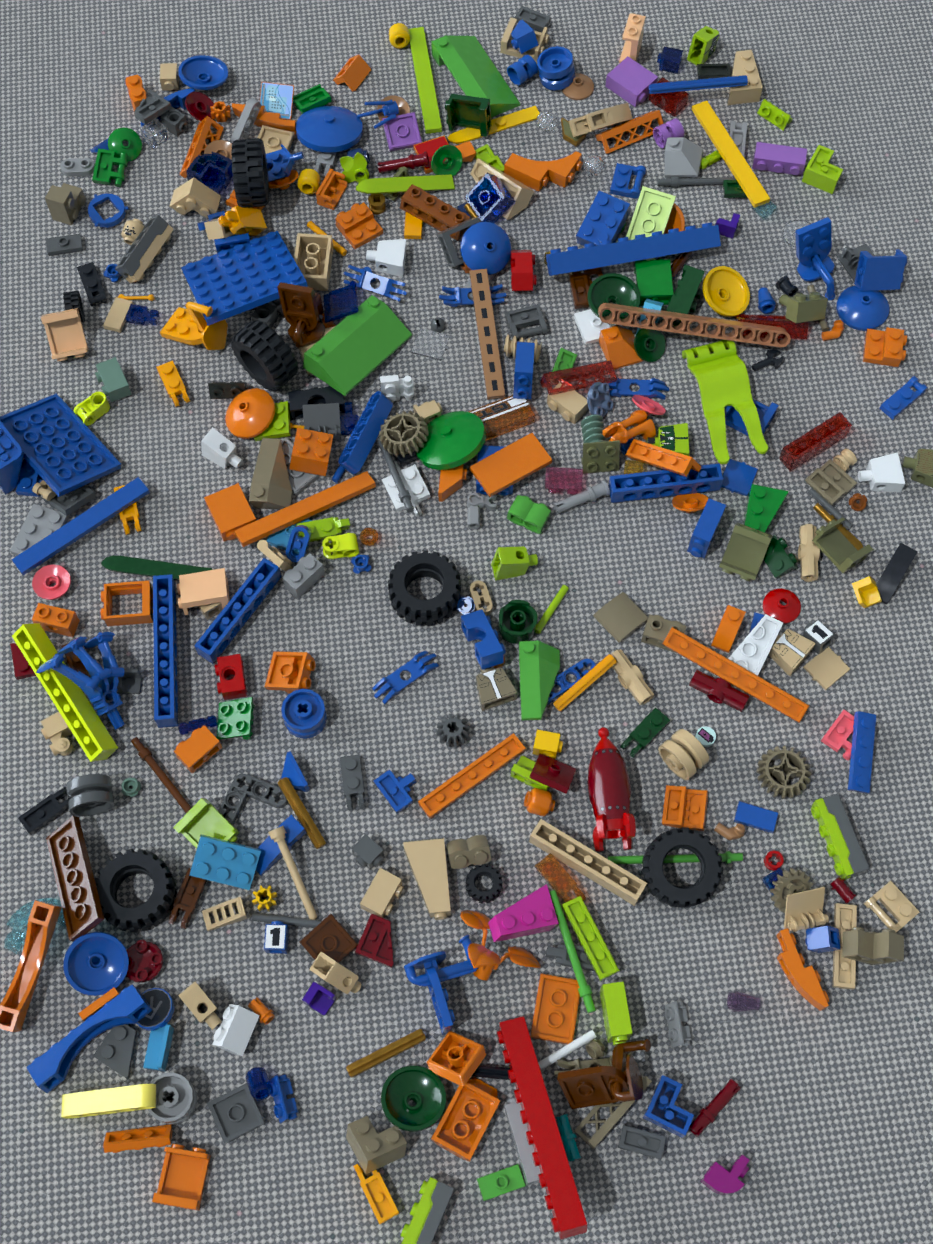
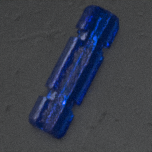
M215 715L207 716V719L203 717L191 720L187 724L186 722L179 723L178 729L180 734L184 735L189 733L188 731L193 732L204 725L210 728L217 726V719Z

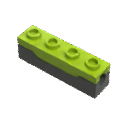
M838 793L815 800L812 804L811 813L813 818L817 819L819 823L821 837L826 840L827 852L830 857H833L836 874L845 880L865 874L870 868Z
M431 1177L428 1182L424 1180L419 1191L422 1197L419 1203H414L410 1215L413 1216L410 1225L406 1223L400 1235L404 1238L401 1244H432L454 1192L453 1187Z

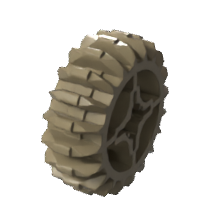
M403 410L399 414L396 411L395 416L390 415L389 420L384 419V425H381L379 436L383 448L391 455L395 454L396 457L400 454L405 457L408 453L412 456V452H418V448H424V443L427 442V437L429 436L428 426L424 418L420 417L418 413L413 414L411 410L406 413Z
M778 746L774 748V751L769 749L767 754L761 756L762 760H759L757 764L759 768H757L756 773L760 774L757 779L758 781H763L761 788L767 786L766 792L770 793L773 791L774 798L778 794H781L782 799H785L786 794L790 799L794 797V794L799 796L801 791L806 790V784L810 783L808 778L811 776V772L808 771L810 764H804L807 760L806 757L800 758L801 751L795 754L793 747L789 751H787L786 746H783L781 750ZM781 759L779 765L769 767L772 761ZM799 778L797 783L787 786L789 779Z

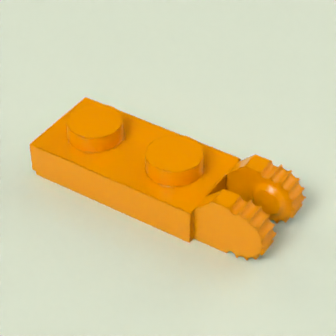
M173 360L157 366L159 376L175 407L180 406L179 400L176 397L182 394L186 403L190 402L186 388Z
M125 485L115 487L114 492L124 487ZM137 502L119 513L126 535L130 534V527L127 522L130 520H134L137 532L142 531Z
M358 1164L354 1165V1169L361 1181L360 1185L378 1223L382 1224L400 1214L380 1172L374 1170L372 1171L373 1175L365 1179L361 1167Z

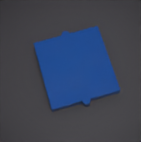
M729 459L722 475L723 482L721 487L730 490L731 493L736 492L747 496L758 469L746 465L745 462L741 463Z

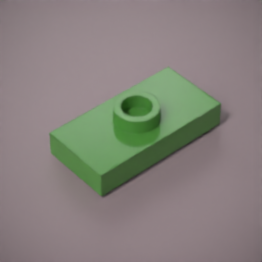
M561 348L548 381L556 385L561 381L567 384L577 354Z
M518 1164L477 1179L483 1201L525 1187Z

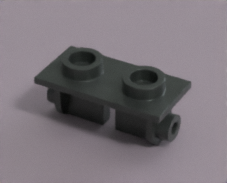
M240 380V382L230 383L215 381L208 383L210 399H234L238 394L245 391L246 382Z

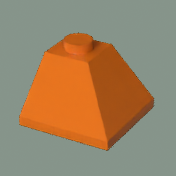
M620 326L600 330L599 344L611 371L643 361L635 352L633 332Z

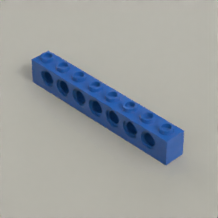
M173 575L153 576L154 720L158 728L178 726L176 583Z

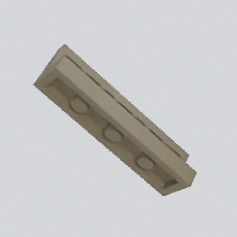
M646 1075L645 1077L642 1076L643 1092L652 1082ZM636 1100L622 1102L621 1104L596 1105L574 1132L594 1149ZM609 1107L610 1117L607 1120H598V1109ZM612 1107H618V1108L612 1113ZM594 1115L595 1121H589L591 1117ZM604 1123L598 1130V1124ZM585 1124H595L596 1133L591 1139L580 1131Z

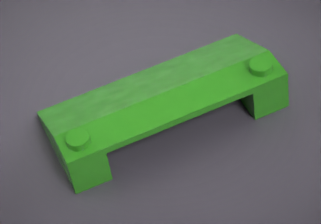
M446 35L431 41L432 56L438 66L444 64L447 66L466 96L490 99L491 117L520 106V102L475 36Z
M371 295L304 353L303 368L346 396L410 339L412 333L384 302Z

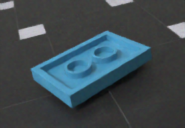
M201 834L189 875L250 890L261 849Z

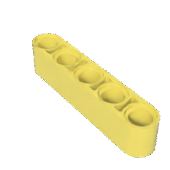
M139 1084L63 1094L61 1118H81L156 1108V1084Z

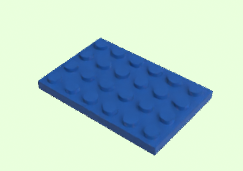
M57 393L0 416V421L22 448L24 459L58 497L121 469V463Z

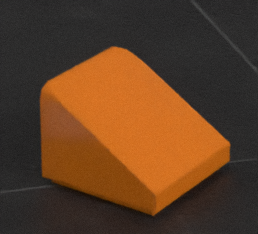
M470 141L455 146L462 154V162H472L476 151Z

